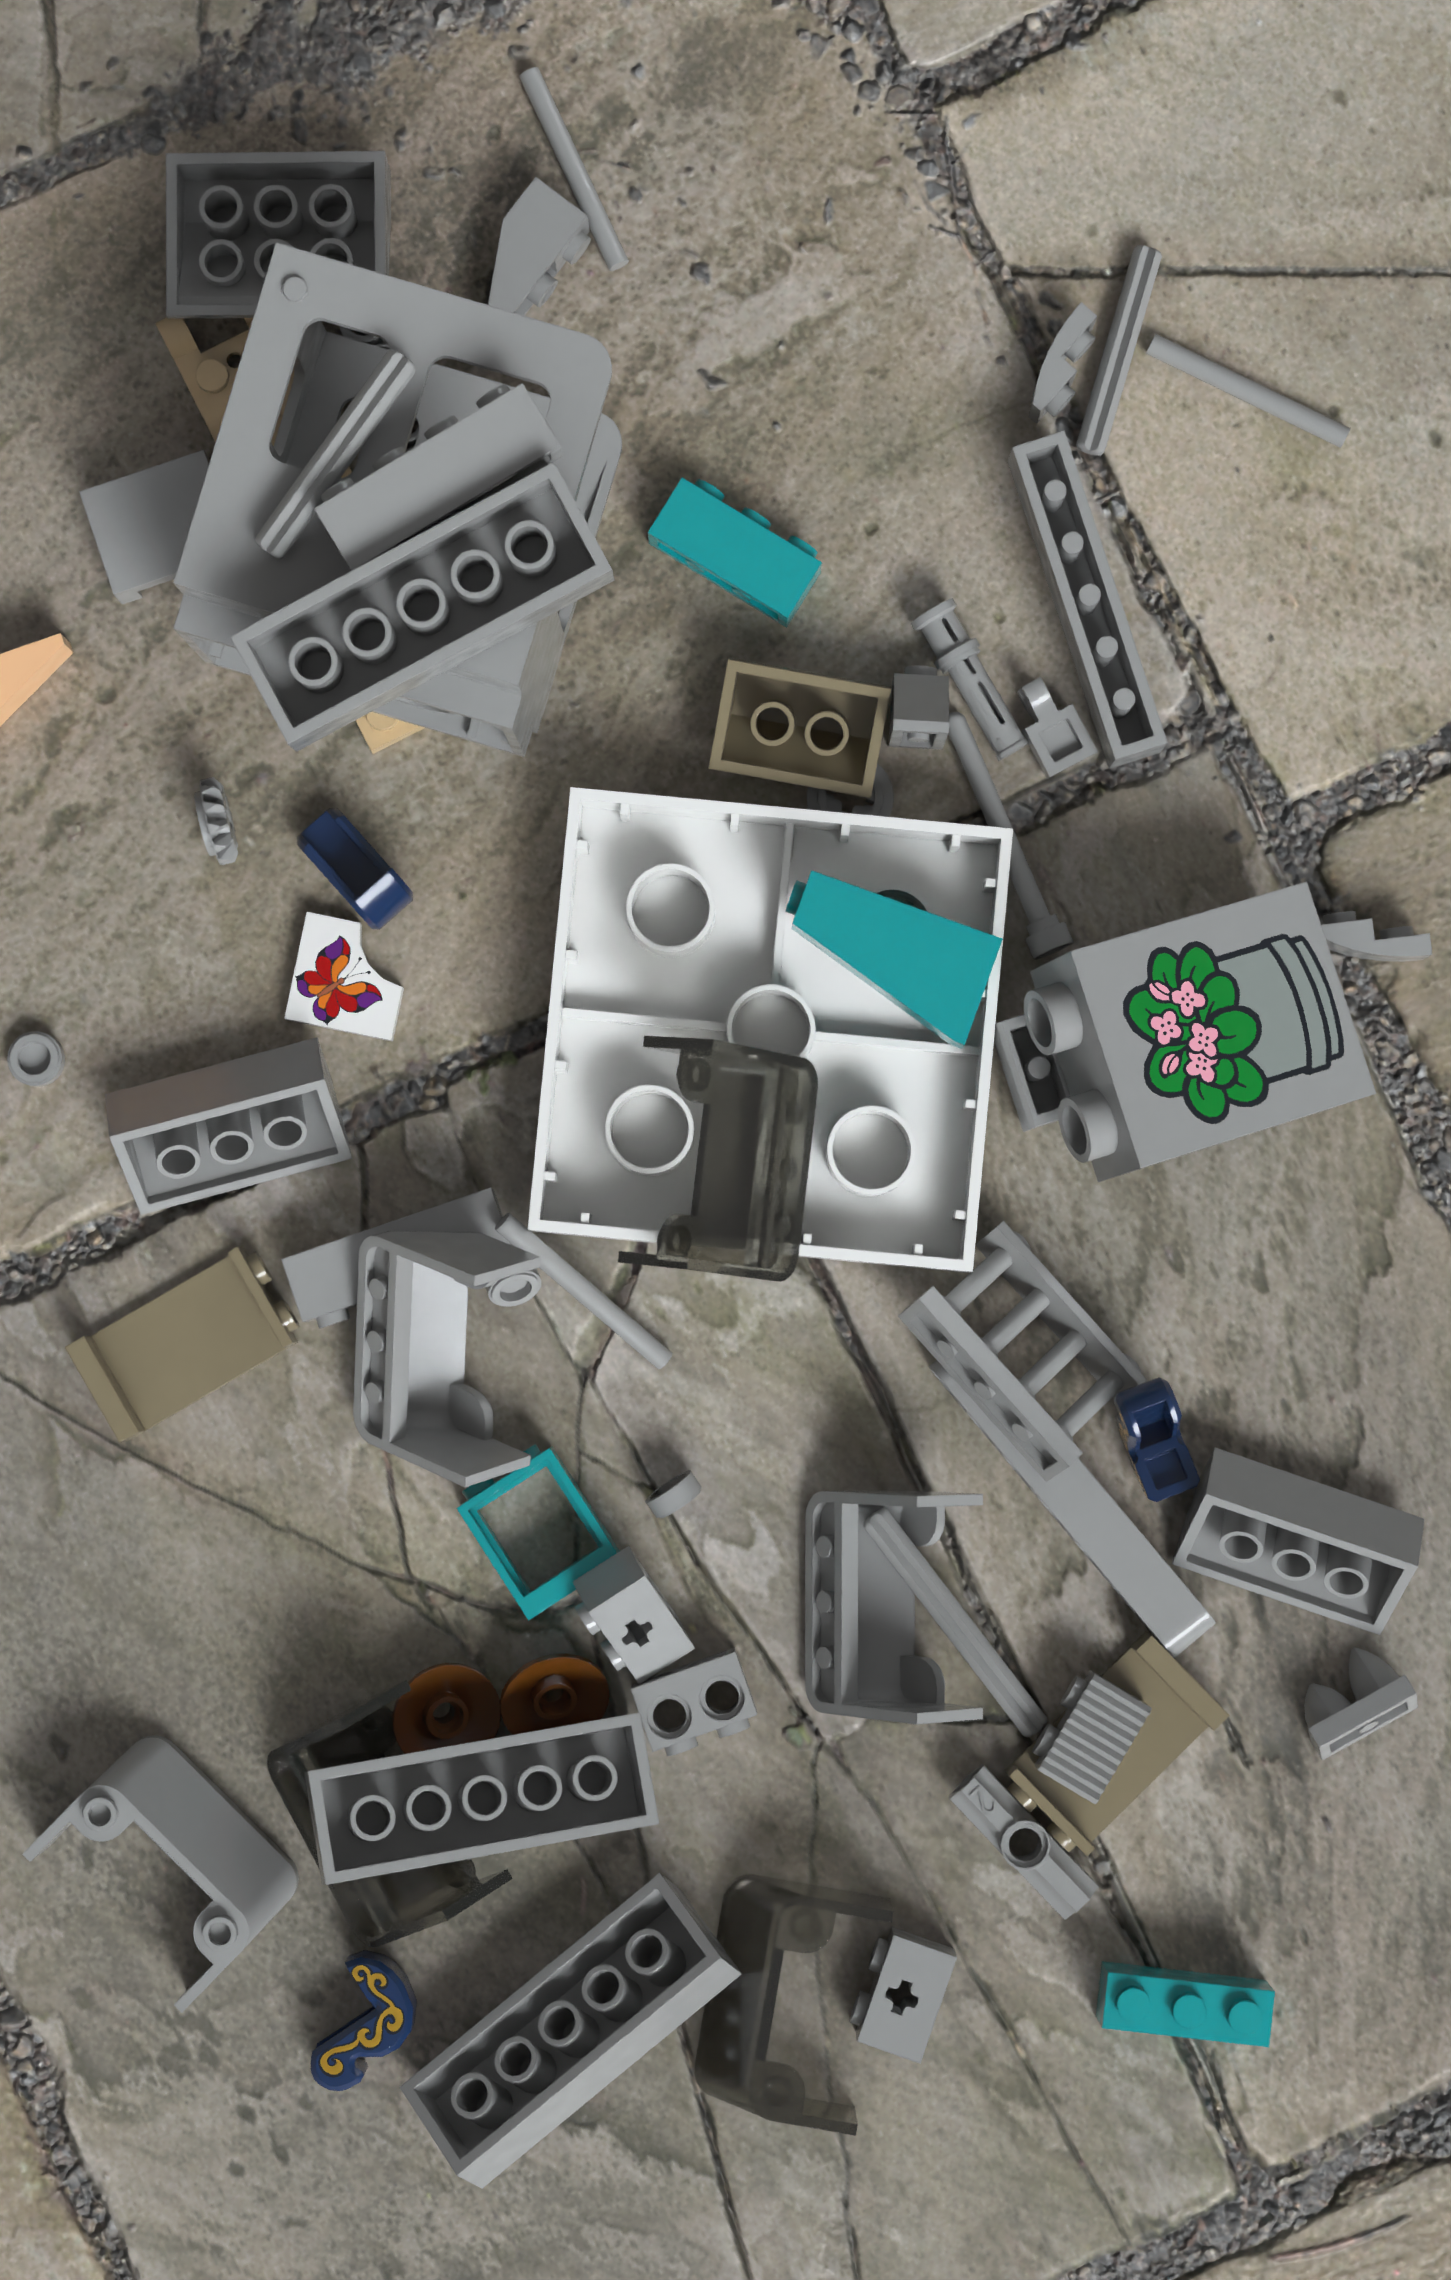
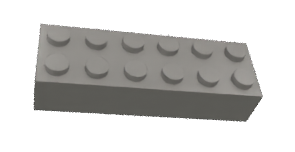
M552 462L231 635L230 638L287 744L297 752L615 581L610 564L555 462Z
M640 1713L323 1768L304 1773L322 1885L659 1824Z
M659 1873L400 2086V2089L455 2174L482 2189L742 1973L682 1890Z

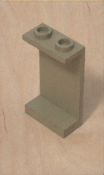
M236 1247L228 1252V1257L92 1336H83L65 1346L66 1351L119 1443L130 1441L298 1343L292 1331L300 1327L299 1323L284 1299L277 1303L273 1299L265 1285L272 1280L271 1274L256 1251L248 1255L245 1248Z
M1146 1631L1101 1675L1103 1678L1147 1703L1152 1710L1096 1804L1037 1770L1035 1763L1039 1756L1032 1752L1037 1739L1005 1769L1009 1777L1014 1781L1007 1790L1029 1812L1039 1806L1053 1821L1046 1827V1830L1068 1852L1077 1846L1088 1856L1095 1849L1091 1842L1208 1727L1215 1731L1230 1716L1165 1648ZM1066 1710L1051 1724L1052 1726H1058Z

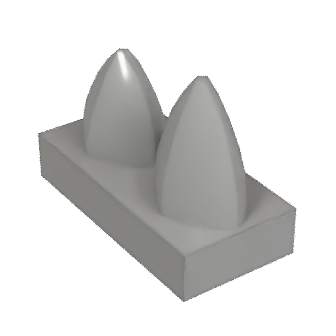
M1355 1647L1351 1649L1349 1659V1678L1351 1689L1356 1699L1355 1703L1351 1704L1345 1696L1327 1686L1315 1683L1309 1685L1304 1704L1305 1719L1311 1743L1322 1761L1418 1708L1417 1693L1406 1675L1399 1677L1392 1667L1381 1658Z

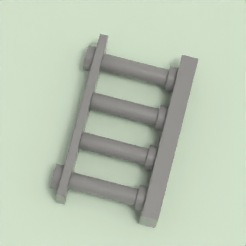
M1002 1221L975 1244L986 1259L973 1272L968 1274L946 1296L941 1295L932 1286L911 1303L898 1317L1047 1482L1070 1467L1083 1454L1073 1442L1072 1436L1111 1398L1115 1399L1118 1392L1147 1382V1379L1141 1374L1138 1364L1130 1356L1120 1351L1031 1252L1025 1238L1019 1233L1012 1231ZM1002 1275L1023 1300L981 1338L962 1319L960 1312L994 1280ZM1039 1316L1060 1341L1020 1379H1017L998 1359V1353L1029 1323ZM1076 1357L1097 1382L1057 1421L1053 1420L1036 1401L1035 1395Z

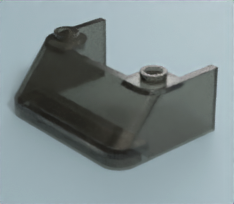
M644 1036L643 1047L680 1054L676 1073L679 1089L688 1101L703 1104L691 1215L674 1214L666 1219L658 1233L656 1255L619 1251L618 1262L781 1282L788 1279L796 1268L801 1240L818 1092V1077L813 1064L806 1058L715 1039Z
M407 1680L361 1701L279 1746L268 1755L267 1767L270 1777L318 1867V1856L304 1773L385 1758L384 1752L396 1744L392 1727L393 1712L385 1705L411 1690ZM466 1859L334 1883L328 1886L357 1938L369 1947H379L448 1921L513 1878L508 1869L478 1880L473 1861Z
M754 1874L739 1876L728 1884L722 1898L716 1939L742 1974L704 2005L694 2063V2075L697 2084L706 2094L769 2121L856 2136L858 2123L855 2106L805 2098L804 2081L798 2071L790 2065L766 2060L784 1950L812 1953L823 1948L833 1934L836 1913L892 1923L894 1911L890 1898Z

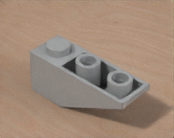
M537 177L533 179L502 220L488 302L490 306L523 316L526 315L533 304L537 307L545 304L558 284V280L554 278L566 261L571 265L575 264L591 241V238L587 236L590 232L588 215Z

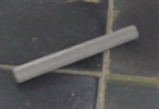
M886 1508L873 1512L863 1522L865 1530L1022 1735L1030 1737L1036 1734L1048 1722L1045 1714Z

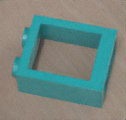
M536 1444L523 1451L531 1455L530 1466L515 1470L496 1483L492 1478L469 1486L462 1491L467 1502L456 1508L528 1621L575 1591L576 1588L573 1581L620 1552L554 1448L551 1446L541 1453ZM547 1466L598 1547L533 1590H530L483 1517L480 1509Z

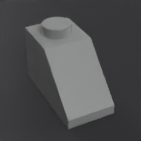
M906 666L904 674L894 673L892 680L888 747L943 750L949 733V676H937V668Z

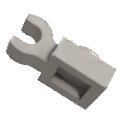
M1041 677L1017 690L1022 704L1035 721L1034 724L1023 729L1022 733L1027 738L1028 744L1046 779L1098 752L1073 703L1058 711Z

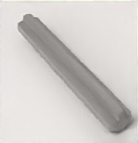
M1138 245L1132 252L1076 443L1078 450L1090 455L1101 456L1106 449L1162 258L1160 251L1148 246Z
M392 349L386 352L256 535L255 541L258 546L271 556L278 559L285 557L315 515L314 508L323 503L320 496L339 481L413 377L416 368L407 357Z

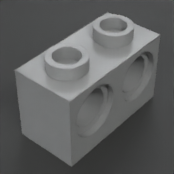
M735 1647L652 1676L641 1684L638 1682L632 1683L630 1688L638 1712L641 1714L642 1724L652 1752L665 1748L667 1756L676 1755L698 1746L696 1737L717 1730L719 1738L746 1730L751 1727L748 1718L757 1715V1708ZM727 1681L735 1686L738 1691V1699L732 1707L719 1710L708 1703L706 1691L714 1682ZM673 1699L683 1705L686 1711V1718L681 1725L675 1728H666L656 1721L654 1709L663 1700Z

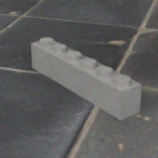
M1065 430L1014 446L1010 452L1008 465L1108 769L1161 753L1168 742Z

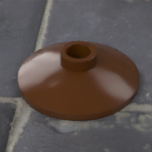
M568 1653L545 1655L526 1663L508 1679L500 1697L501 1716L505 1726L513 1735L600 1720L608 1707L609 1686L602 1670L585 1657Z
M459 1663L434 1665L416 1674L399 1693L392 1715L393 1733L404 1754L493 1739L497 1735L501 1721L500 1700L492 1683L475 1668ZM440 1704H450V1710L445 1716L440 1718L433 1716L434 1710Z

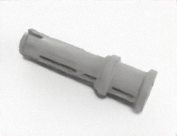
M951 598L914 619L911 625L915 631H922L937 659L934 665L937 670H941L943 674L949 672L970 708L972 715L977 720L995 751L998 761L1020 750L1029 742L1027 738H1024L1003 702L1001 695L978 659L977 654L980 653L978 648L980 644L976 638H969L954 612L957 605L954 599Z

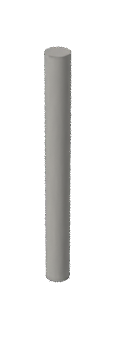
M530 68L524 71L519 78L581 211L588 215L589 228L609 271L618 270L628 264L629 260L539 68Z
M1155 334L1146 354L1339 448L1342 447L1351 429Z
M510 1213L503 1216L495 1227L499 1234L513 1246L540 1256L539 1268L657 1369H661L668 1363L673 1354L668 1348L535 1234L529 1231Z

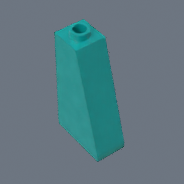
M812 870L807 884L796 880L785 912L795 915L791 929L944 1041L962 1049L968 1038L1003 939Z

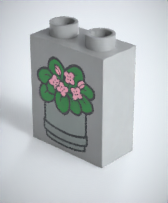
M1307 881L1072 950L1030 971L1035 989L1028 991L1024 999V1015L1027 1028L1034 1044L1041 1053L1047 1056L1057 1054L1070 1094L1069 1097L1063 1098L1059 1104L1058 1117L1061 1133L1068 1150L1077 1161L1081 1163L1092 1162L1098 1182L1376 1094Z

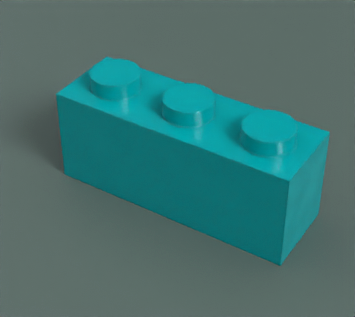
M682 477L648 531L649 544L787 628L821 574L822 562L815 558L818 552L811 545L795 536L790 535L786 541L769 530L771 523L754 510L744 507L740 513L722 502L725 495L708 482L697 479L695 484H692Z
M1102 1961L1096 2018L1104 2029L1269 2047L1275 1990L1263 1979Z

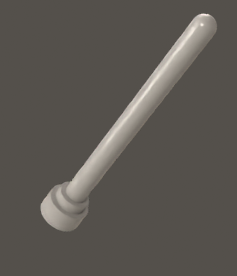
M960 712L950 713L948 734L988 826L1013 828L965 716ZM1013 829L1009 876L1030 922V925L1026 927L1029 937L1025 940L1033 959L1037 960L1072 945L1074 941L1066 922L1060 923L1056 914L1050 915Z

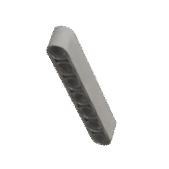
M937 1360L929 1366L930 1370L1150 1633L1174 1659L1216 1624L1207 1610L1079 1458L1070 1467L1046 1482Z

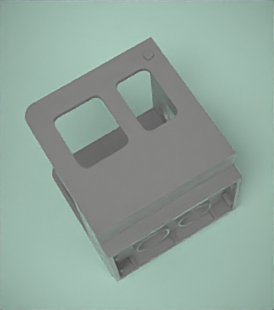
M276 242L173 582L183 594L173 629L205 663L251 676L230 636L350 572L316 513L282 559L271 556L260 548L255 541L256 535L339 420L343 406L354 399L386 352L389 351L385 348L327 332L322 321L379 337L387 343L389 350L392 349L401 353L416 368L413 377L361 448L353 472L344 478H340L338 482L352 478L353 482L357 483L375 472L372 466L373 463L386 453L398 447H404L406 451L415 419L419 423V432L414 448L427 441L424 433L434 424L453 415L460 421L479 409L476 402L483 395L503 385V383L435 364L438 360L449 358L538 384L548 391L550 397L528 392L561 445L562 457L554 462L595 538L622 452V438L617 425L611 418L602 413L612 378L611 359L603 344L596 338L581 332ZM294 368V378L292 387L289 393V397L286 403V407L283 413L277 437L273 446L271 443L272 437L275 431L278 417L282 408V404ZM507 385L510 390L515 388L513 386ZM577 601L372 712L525 757L532 732L538 734Z

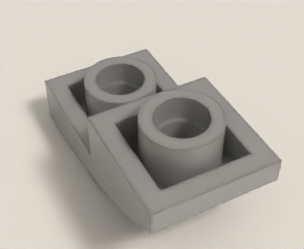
M1082 302L1068 317L1056 335L1041 367L1029 411V418L1036 424L1047 412L1056 417L1076 393L1070 386L1073 384L1077 370L1066 359L1069 358L1075 363L1096 339L1090 332L1093 330L1097 315Z
M1355 911L1323 915L1324 924L1321 926L1331 951L1361 959L1393 962L1424 960L1433 955L1430 933L1414 935L1413 926L1380 930L1381 939L1375 940L1372 918L1357 920Z

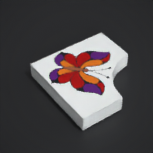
M306 912L284 1019L393 1042L404 988L383 979L369 965L362 948V924L360 922Z

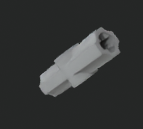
M983 1764L972 1771L949 1795L948 1798L994 1845L1004 1856L1007 1863L1013 1866L1064 1920L1079 1911L1099 1888V1885L1044 1829L1040 1821L1034 1818ZM1028 1828L1038 1834L1036 1848L1027 1855H1017L1009 1850L1010 1837L1018 1829Z

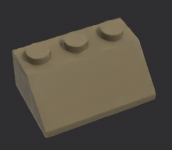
M729 658L708 769L871 798L891 687Z

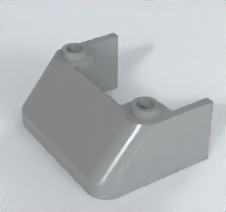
M387 1231L369 1236L363 1240L359 1249L353 1416L356 1428L366 1442L463 1487L530 1466L531 1455L492 1438L493 1409L491 1404L481 1392L464 1384L468 1287L473 1289L486 1288L493 1285L498 1279L539 1268L540 1256L485 1234L473 1232Z
M820 1491L812 1496L807 1505L805 1516V1690L811 1706L816 1711L824 1714L916 1725L983 1719V1708L946 1704L945 1679L939 1665L929 1657L915 1656V1594L863 1527V1522L868 1516L878 1509L886 1508L915 1546H931L940 1539L943 1533L945 1506L983 1505V1494L936 1491Z
M151 1735L138 1740L123 1753L22 1855L31 1862L47 1850L71 1824L88 1839L104 1842L119 1836L134 1821L213 1900L199 1914L193 1927V1938L197 1948L212 1964L189 1986L174 2004L182 2013L293 1897L298 1887L299 1874L294 1862L171 1740L163 1736Z

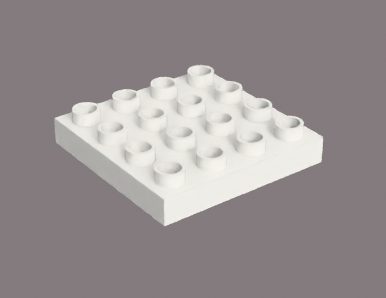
M570 787L528 1230L531 1232L966 1273L973 1272L1003 940L964 1047L960 1049L944 1041L792 930V922L795 915L787 913L785 910L796 880L807 884L812 870L1003 939L1013 828Z

